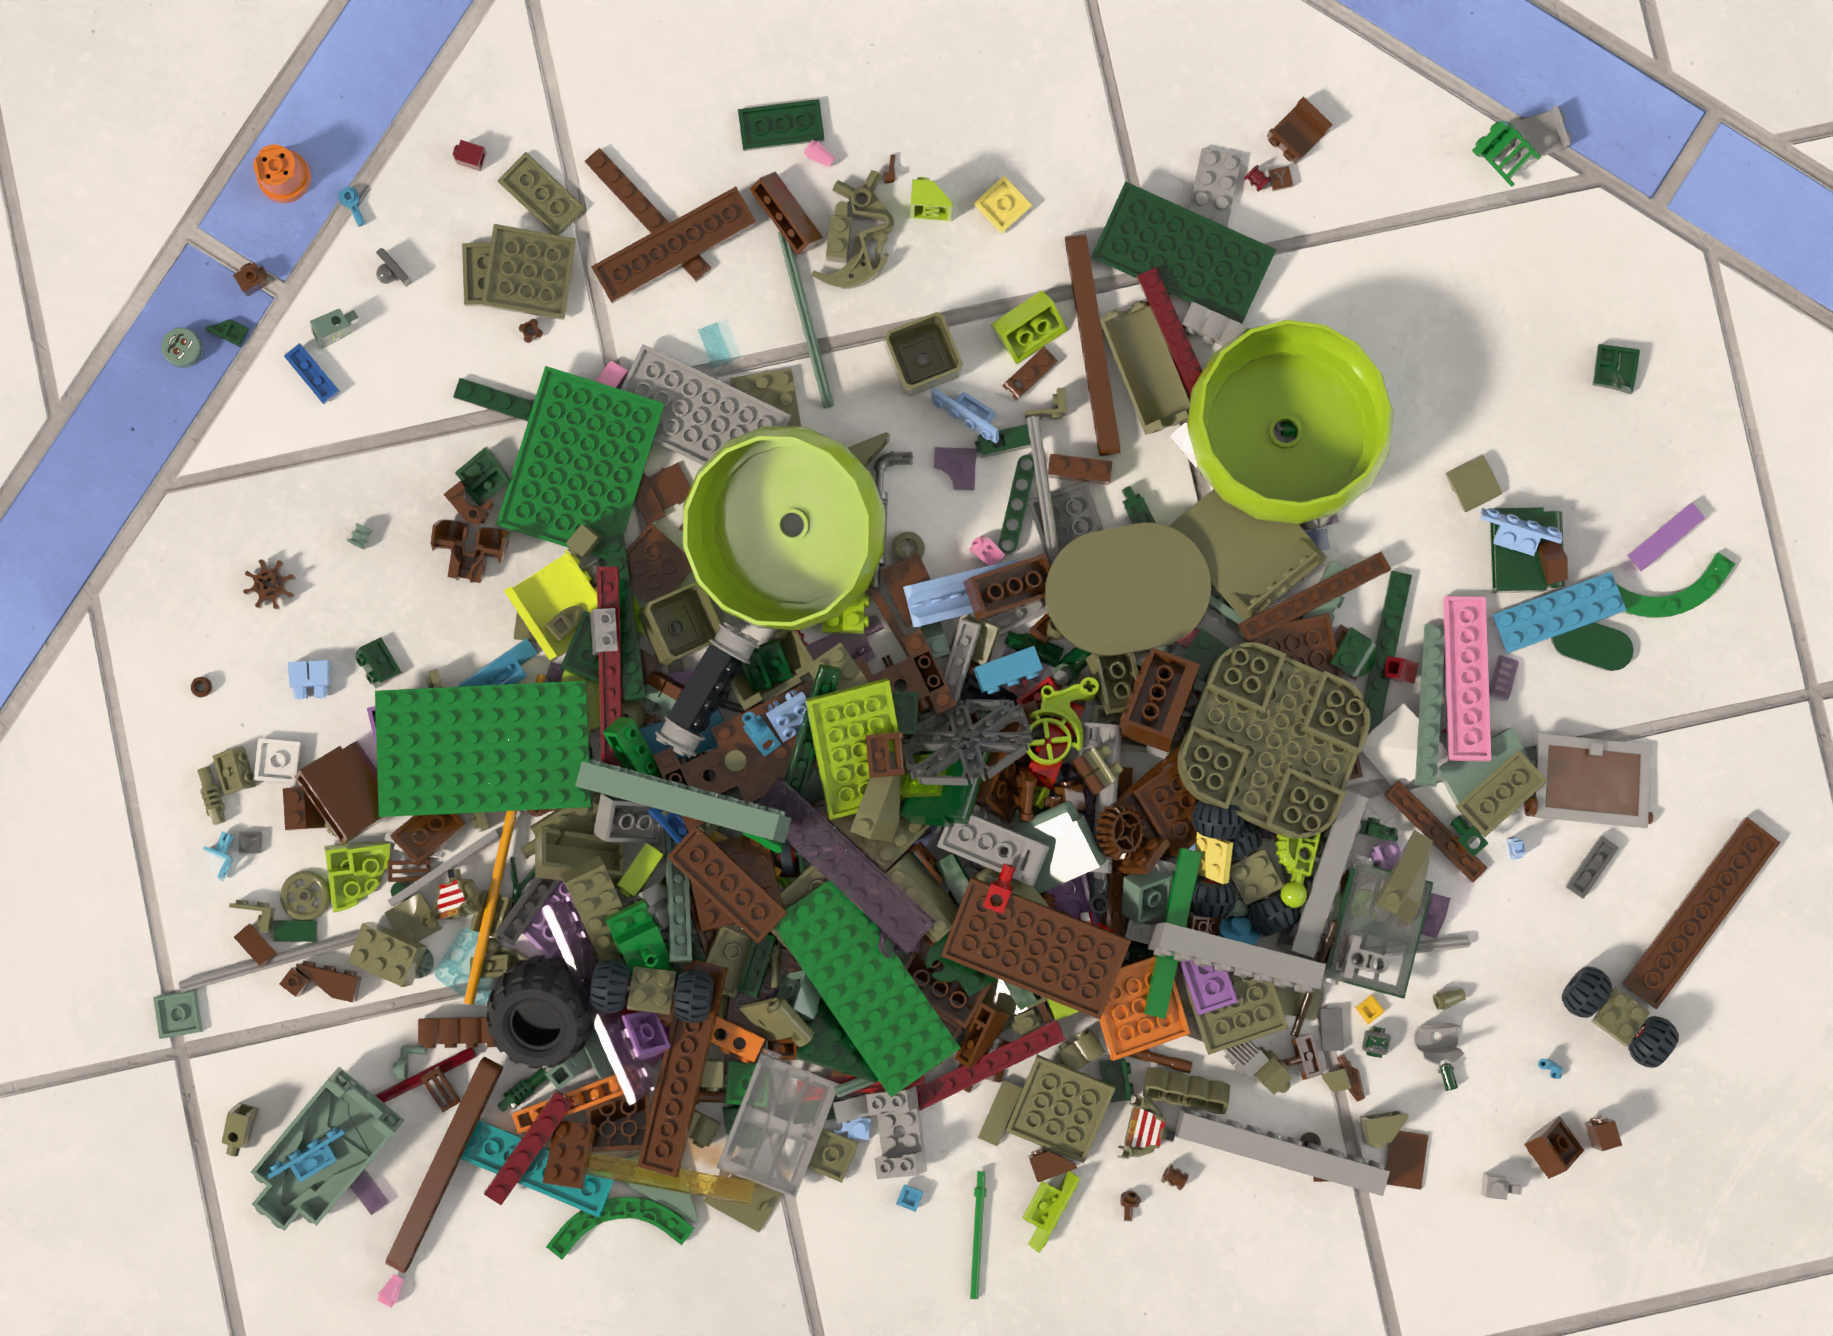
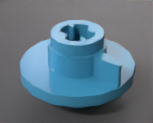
M1229 916L1220 923L1219 933L1223 938L1250 945H1255L1260 939V934L1255 931L1247 917Z

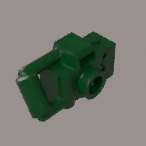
M1368 817L1367 820L1360 821L1361 828L1358 834L1377 839H1386L1391 842L1398 840V830L1394 827L1391 828L1379 824V819Z

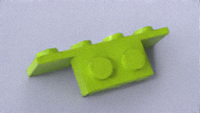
M1071 1171L1066 1173L1059 1188L1042 1181L1022 1216L1025 1221L1037 1226L1028 1245L1038 1253L1046 1246L1052 1230L1057 1226L1058 1219L1063 1210L1066 1209L1073 1192L1078 1187L1081 1178Z

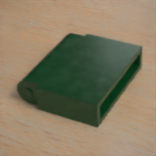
M1544 507L1493 508L1501 514H1512L1523 521L1531 520L1546 528L1549 526L1557 528L1562 533L1563 539V517L1561 511H1544ZM1490 522L1492 593L1544 592L1547 588L1565 587V581L1547 585L1537 549L1534 556L1494 544L1493 540L1499 525ZM1541 538L1539 544L1550 540ZM1562 540V542H1561L1560 545H1561V547H1562L1563 550H1564V543H1563V540Z
M920 751L917 763H920L935 751ZM981 752L984 763L987 765L990 752ZM961 758L937 776H962L964 769ZM918 778L911 779L900 815L913 824L954 827V823L968 824L982 778H976L973 785L970 780H968L969 785H925L919 783Z

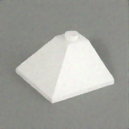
M1404 703L1400 704L1368 733L1362 748L1364 755L1390 786L1397 780L1406 785L1415 779L1419 719ZM1440 741L1438 761L1447 754V749Z

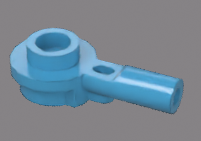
M345 187L339 193V201L343 206L351 210L358 227H361L366 223L358 208L359 193L353 187Z

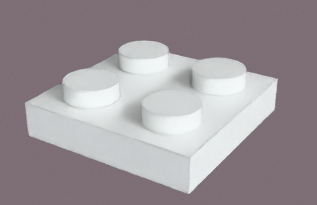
M258 738L254 780L297 784L294 776L299 771L302 742Z

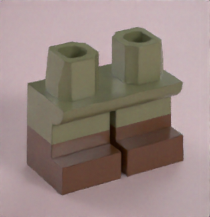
M1107 745L1097 749L1093 748L1071 761L1081 777L1098 768V770L1083 779L1093 795H1096L1116 780L1115 777L1123 771L1117 761L1110 766H1107L1104 762V759L1112 754Z

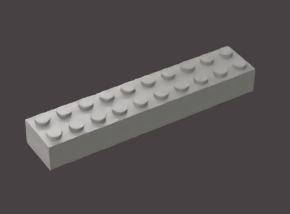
M1188 1107L1186 1111L1180 1110L1175 1127V1136L1178 1138L1376 1195H1384L1390 1171L1386 1170L1385 1165L1380 1162L1369 1160L1368 1163H1365V1159L1352 1154L1344 1157V1153L1329 1148L1327 1152L1323 1150V1147L1308 1142L1306 1146L1303 1145V1141L1288 1136L1287 1140H1285L1278 1133L1267 1131V1134H1264L1260 1128L1251 1125L1243 1128L1241 1127L1242 1124L1230 1119L1222 1122L1219 1116L1209 1113L1206 1114V1117L1201 1116V1112Z

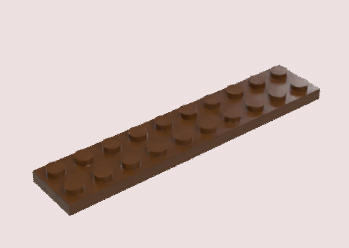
M1744 817L1621 984L1651 1007L1658 1009L1781 842L1748 817Z
M695 959L685 964L684 972L697 969L706 972L712 977L713 996L710 1013L706 1020L699 1023L684 1022L673 1014L668 1035L670 1048L664 1052L637 1167L672 1177H679L728 972L727 967Z

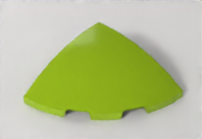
M362 842L324 846L333 913L356 906L366 895H371L381 883V877L385 869L388 868V860H390L389 842Z

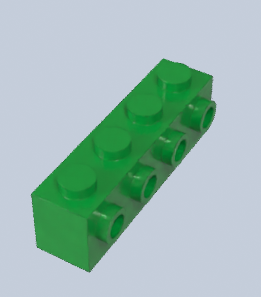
M618 717L603 731L622 768L664 779L653 757L654 754L650 751L646 739L640 733L638 724L633 718Z

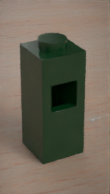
M1027 424L999 430V441L997 443L985 439L982 435H978V441H975L977 454L981 453L982 458L1031 447Z

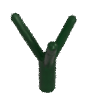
M510 857L512 869L510 875L513 882L512 899H514L512 905H515L521 896V889L534 876L535 868L518 884L514 857Z

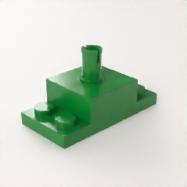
M643 899L604 918L623 963L630 969V980H632L634 966L674 971L671 963H669V953L660 931L652 920Z

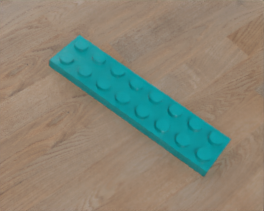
M479 1119L461 1159L497 1174L522 1137ZM543 1146L518 1183L591 1215L600 1217L616 1177L588 1165L583 1190L542 1183L550 1150Z

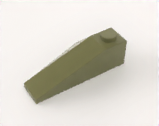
M889 751L890 769H896L895 753ZM901 776L869 779L850 832L869 839L892 842L900 819Z
M1416 830L1410 836L1373 902L1408 924L1412 923L1421 907L1433 840Z

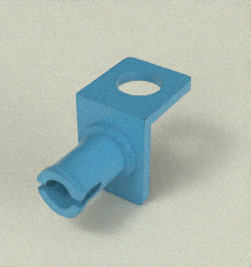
M747 712L743 715L742 721L746 724L743 726V729L764 757L781 745L760 715L755 717L753 712ZM773 740L769 748H763V744L766 741Z

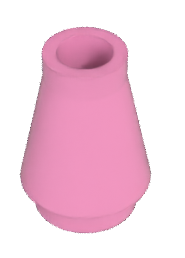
M813 139L804 151L808 159L823 164L828 168L835 159L819 141L816 142Z
M393 1274L391 1279L378 1293L379 1297L377 1300L392 1308L394 1303H397L404 1279Z

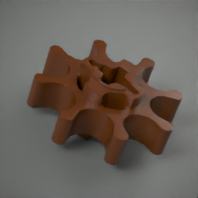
M260 559V573L253 575L249 571L245 572L246 576L253 578L254 585L250 589H244L243 593L249 595L256 592L259 595V599L255 607L259 609L262 608L265 600L270 599L273 602V608L279 610L278 597L280 595L286 594L290 598L294 597L293 593L286 591L285 584L289 580H295L296 577L293 574H289L286 577L281 576L280 569L284 565L282 561L278 560L276 567L269 570L266 567V561ZM262 581L271 582L277 588L268 587Z

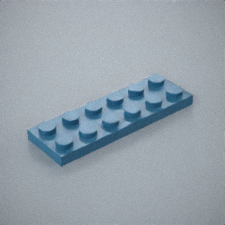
M1612 572L1492 614L1506 654L1623 613L1626 611V607Z

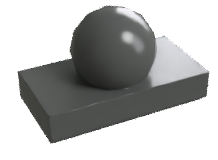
M383 248L376 251L377 255L385 263L378 267L376 271L377 279L381 283L389 284L397 276L407 287L412 281Z

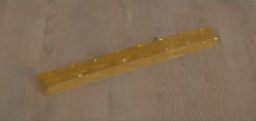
M592 1152L590 1154L586 1173L588 1176L751 1205L755 1182L680 1169L679 1177H672L637 1167L638 1161Z

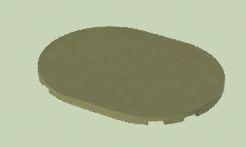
M1157 523L1131 524L1087 533L1076 538L1066 545L1054 559L1045 584L1046 607L1056 629L1075 647L1101 656L1123 655L1152 649V647H1163L1179 641L1199 624L1207 610L1211 595L1210 572L1201 551L1183 533L1169 526Z

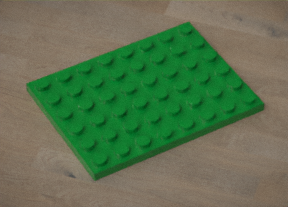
M545 366L496 525L569 548L566 544L581 524L589 525L603 538L625 535L665 403ZM602 539L590 555L606 560Z

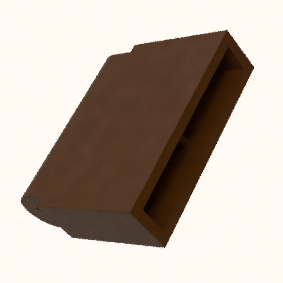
M357 741L343 749L341 746L333 749L301 768L294 776L342 845L385 819V817H379L377 769Z

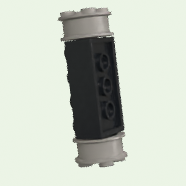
M727 622L719 623L720 629L714 639L709 640L712 644L708 646L668 716L665 715L666 721L661 730L655 732L657 741L674 747L673 751L682 756H696L694 751L701 740L705 741V737L700 733L708 728L710 717L713 712L715 713L721 705L720 700L723 695L727 694L731 689V682L741 672L742 663L750 664L749 658L755 648L759 649L760 647L757 645L759 640L741 632V629Z

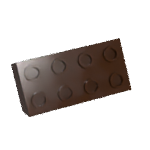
M1153 647L1150 654L1145 653L1141 671L1137 674L1134 689L1130 692L1127 707L1124 709L1120 719L1119 728L1122 729L1121 736L1169 753L1196 682L1200 664Z

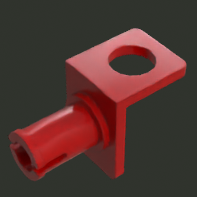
M1003 863L998 881L993 880L983 905L985 908L1003 914L1010 894L1013 891L1010 882L1016 867ZM998 894L1002 897L1003 903L1000 906L991 904L990 899L993 895Z

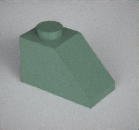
M941 622L920 626L934 659L950 656V650Z

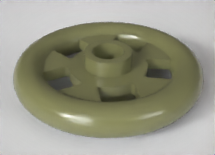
M311 871L296 872L288 877L282 885L280 902L284 911L293 919L311 921L321 916L327 909L330 902V889L327 882L319 874ZM303 879L305 885L297 888L295 882ZM314 882L317 883L320 887V889L316 893L314 889L310 887V885H312ZM303 892H306L308 894V898L306 900H303L301 898V894ZM289 893H295V902H289ZM315 898L321 900V903L317 908L311 905L315 901ZM298 905L306 906V912H298Z

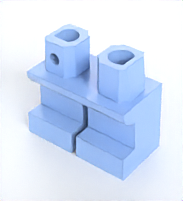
M331 661L288 662L289 685L293 688L295 699H308L307 688L314 687L315 698H327L328 687H331Z

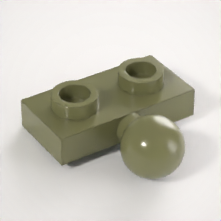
M489 938L487 956L484 958L480 979L499 978L511 967L512 956L508 954L495 955L500 948V944L495 938ZM470 957V972L474 957Z

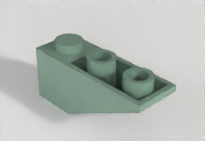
M582 1048L573 1058L566 1060L563 1064L552 1068L547 1067L545 1075L559 1091L591 1061L585 1049Z

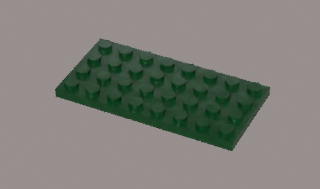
M1125 181L1091 258L1135 278L1156 267L1168 293L1190 303L1194 302L1202 305L1211 311L1242 324L1277 249Z

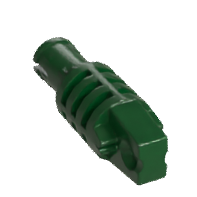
M543 1067L540 1068L532 1076L521 1079L503 1094L505 1098L497 1104L498 1108L501 1111H505L511 1106L515 1109L532 1096L536 1088L548 1079L545 1075V1069Z

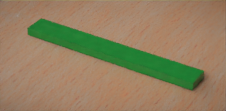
M1180 848L1164 922L1186 928L1202 855L1201 852ZM1156 955L1143 1014L1166 1019L1178 961L1174 960V956L1161 957Z

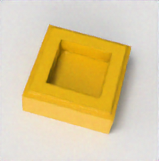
M1369 995L1354 1007L1367 1024H1370L1385 1012L1372 995Z

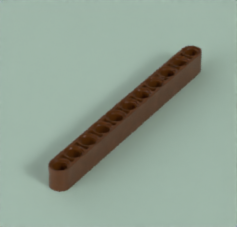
M1086 233L1065 236L1067 259L1099 456L1120 454V442Z
M485 1056L480 1060L386 1258V1265L402 1273H406L502 1073L503 1066Z

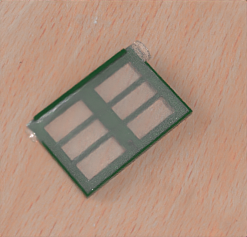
M1354 854L1336 921L1339 922L1334 936L1336 939L1327 955L1323 977L1326 978L1327 983L1338 985L1340 981L1405 999L1434 882L1425 881L1421 907L1412 923L1408 924L1373 903L1391 870L1373 866L1374 859ZM1349 935L1362 937L1359 949L1384 955L1389 961L1388 969L1384 973H1371L1355 968L1352 979L1340 977ZM1355 953L1353 955V962L1359 964L1361 955ZM1379 958L1373 961V966L1376 970L1381 967V960Z

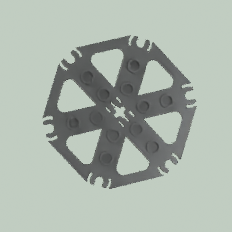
M965 699V705L960 700L959 705L938 715L936 712L917 724V735H906L907 740H902L904 758L910 777L913 780L918 778L919 783L925 785H969L968 780L973 785L976 778H982L983 781H986V774L989 779L1027 753V750H1029L1028 743L1033 742L1032 732L1023 706L1021 707L1020 704L1015 706L1014 701ZM976 711H993L974 725L972 724L970 717L972 713ZM944 721L950 722L952 731H930ZM1012 722H1018L1022 730L1021 732H998ZM935 751L920 763L915 764L913 755L916 752ZM981 752H1003L1010 754L999 760L996 765L989 767L984 763ZM961 758L964 769L962 776H937Z

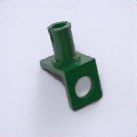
M1457 816L1451 821L1450 825L1461 835L1458 841L1473 857L1477 856L1489 844L1474 826L1470 827L1461 816ZM1479 838L1480 845L1475 849L1470 848L1469 845Z

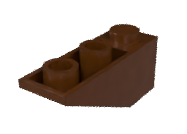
M303 960V964H296L297 969L331 998L356 1002L362 977L356 976L357 972L344 970V973L336 971V967L324 965L323 968L315 967V962Z

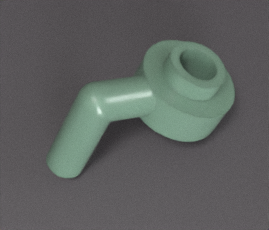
M403 1045L401 1047L400 1057L397 1063H393L392 1074L396 1075L397 1080L407 1079L409 1069L408 1055H426L427 1048L416 1045Z

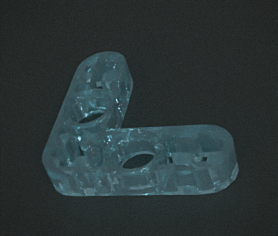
M464 928L459 932L435 969L436 978L464 998L466 989L460 990L457 987V981L460 978H465L469 981V976L459 969L478 941V933L470 930V928ZM472 932L471 937L473 941H467L465 947H468L466 951L462 946L457 945V942L459 941L462 944L465 940L463 934ZM454 949H459L462 952V958L459 961L451 958V952ZM446 967H448V973L452 976L455 975V972L458 973V976L454 978L452 984L449 983V981L452 980L450 977H441V968L445 969ZM480 983L477 992L483 990L485 999L477 1001L475 998L474 1004L476 1005L487 1003L490 995L489 990Z

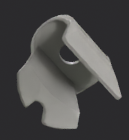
M1454 1023L1420 1026L1414 1034L1415 1046L1423 1053L1424 1059L1430 1063L1440 1065L1441 1061L1446 1060L1453 1064L1464 1055V1052L1457 1048V1029L1461 1028V1026ZM1433 1032H1439L1442 1036V1040L1437 1044L1432 1043L1430 1040V1035Z

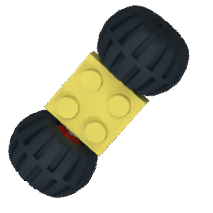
M1199 800L1194 807L1192 820L1197 831L1195 851L1201 852L1202 855L1197 873L1199 875L1196 878L1189 911L1198 916L1220 918L1228 915L1234 908L1236 890L1229 880L1233 842L1225 839L1237 837L1244 827L1245 820L1237 816L1236 810L1242 812L1241 808L1237 805H1229L1228 809H1224Z

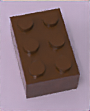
M915 553L880 570L905 627L913 624L903 587L931 580L919 553Z

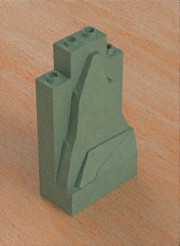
M338 1067L251 1171L258 1182L267 1185L252 1205L259 1214L268 1217L275 1227L284 1231L299 1213L303 1215L307 1222L317 1226L404 1122V1119L341 1067ZM344 1127L345 1134L329 1143L337 1157V1161L302 1182L298 1181L290 1167L270 1179L267 1176L268 1170H270L269 1167L273 1163L289 1159L288 1155L297 1149L300 1151L304 1150L313 1139L318 1138L320 1140L327 1136L325 1133L330 1129Z

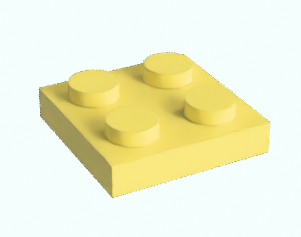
M1005 176L999 179L973 204L1000 234H1003L1032 207Z

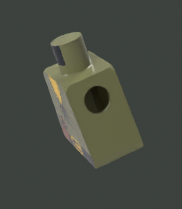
M237 1103L228 1111L222 1136V1143L228 1145L227 1155L239 1156L240 1148H243L249 1142L259 1108Z

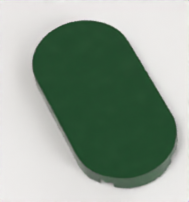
M1592 623L1551 638L1555 650L1560 655L1606 671L1623 669L1630 663L1633 657V644L1625 633L1598 623Z

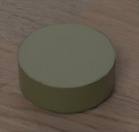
M733 750L726 755L725 765L729 770L739 772L746 766V757L741 751Z

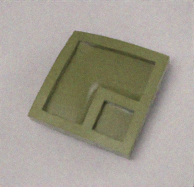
M421 892L384 912L395 932L417 942L443 929L438 919H435L437 920L435 927L429 926L425 928L420 923L421 917L425 914H430L432 910Z

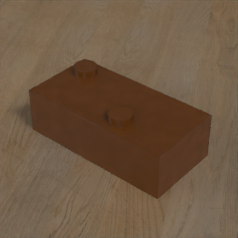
M1046 553L970 577L964 581L963 584L977 622L1045 600V584L1050 570Z

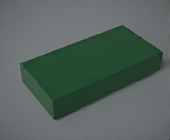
M274 920V941L317 942L318 921Z

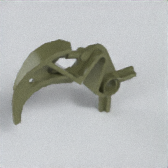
M871 170L863 186L856 187V189L837 180L832 191L849 199L853 218L882 221L886 224L858 232V236L855 237L852 256L840 271L834 274H824L814 270L811 276L832 286L851 289L866 285L882 272L888 261L889 254L884 253L880 262L879 257L882 254L884 243L887 241V234L893 230L894 219L873 193L882 177L879 172ZM859 196H866L868 201L864 204L858 203L857 198ZM874 239L878 241L875 251L876 256L875 260L870 262L866 247ZM862 262H865L866 265H865V266H861V263H862ZM850 274H853L854 277H853V278H849V275H850Z

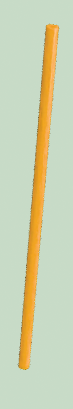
M537 674L536 683H546L548 676ZM517 811L506 812L464 998L465 1004L474 1005Z

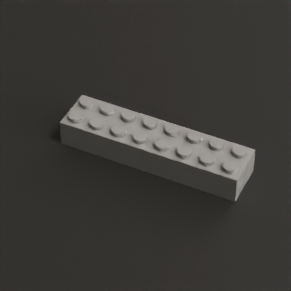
M1345 790V797L1334 822L1326 830L1320 832L1311 876L1304 878L1303 882L1307 890V899L1300 906V919L1281 931L1277 943L1278 947L1314 958L1320 949L1319 942L1321 936L1326 931L1328 915L1331 914L1334 908L1333 900L1340 890V880L1347 870L1346 862L1348 856L1354 849L1353 842L1355 836L1360 831L1362 815L1366 813L1368 807V798Z
M1166 922L1153 924L1148 949L1153 950L1154 955L1174 956V960L1180 962L1194 961V965L1200 967L1214 966L1215 971L1224 973L1226 971H1234L1235 976L1246 978V976L1254 977V981L1262 983L1274 982V986L1281 988L1294 987L1293 991L1300 993H1313V990L1321 989L1326 966L1323 963Z

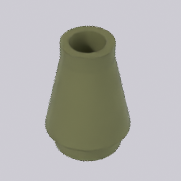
M1462 988L1441 990L1433 994V1003L1437 1010L1445 1011L1466 1000V995Z

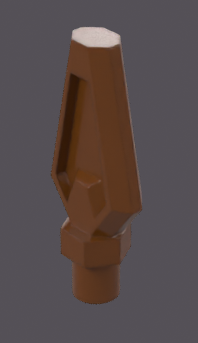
M1345 1054L1337 1056L1340 1063L1339 1068H1346L1351 1084V1089H1348L1357 1102L1363 1100L1365 1095L1359 1070L1352 1067Z

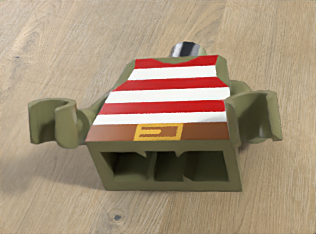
M460 869L448 870L449 882L438 886L435 906L430 911V914H425L420 919V923L425 928L429 926L435 927L437 925V920L435 919L455 920L482 911L479 901L480 891L472 879H461Z
M1135 1093L1132 1095L1136 1097V1101L1134 1103L1129 1102L1132 1110L1124 1140L1125 1146H1118V1148L1123 1149V1154L1121 1156L1117 1155V1157L1122 1159L1141 1157L1153 1153L1155 1148H1160L1161 1140L1173 1142L1176 1130L1165 1128L1166 1119L1163 1118V1112L1152 1101Z

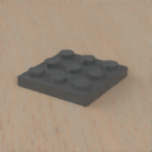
M1087 482L1051 493L1059 552L1076 538L1087 533L1103 530ZM1038 497L1029 500L1028 505L1044 553H1046L1048 559Z

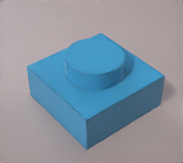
M904 1184L896 1204L916 1212L924 1192Z

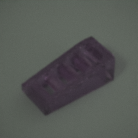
M1502 655L1498 656L1489 683L1490 696L1505 701L1509 700L1519 661ZM1502 662L1513 665L1512 669L1501 666ZM1500 670L1510 673L1509 677L1499 674ZM1497 679L1507 680V684L1498 682ZM1497 685L1505 688V691L1503 692L1495 689V686Z

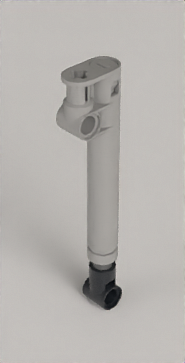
M1081 722L1082 727H1084L1083 745L1078 756L1083 755L1086 749H1097L1107 745L1112 754L1104 759L1106 765L1110 766L1116 761L1120 764L1122 729L1119 728V725ZM1119 775L1115 777L1116 780L1096 794L1094 837L1098 834V830L1095 828L1098 827L1097 819L1101 818L1100 812H1103L1105 807L1110 806V804L1117 803ZM1105 853L1103 855L1106 862L1090 871L1094 872V878L1090 882L1088 908L1095 914H1103L1109 907L1110 881H1107L1108 873L1111 874L1112 859L1106 857ZM1097 898L1101 899L1104 903L1103 908L1099 911L1093 907V902Z

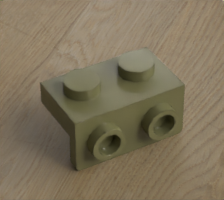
M482 890L479 897L482 911L475 913L471 919L470 930L480 932L489 892L487 890ZM501 894L498 895L490 931L491 937L501 939L495 931L510 912L514 899Z

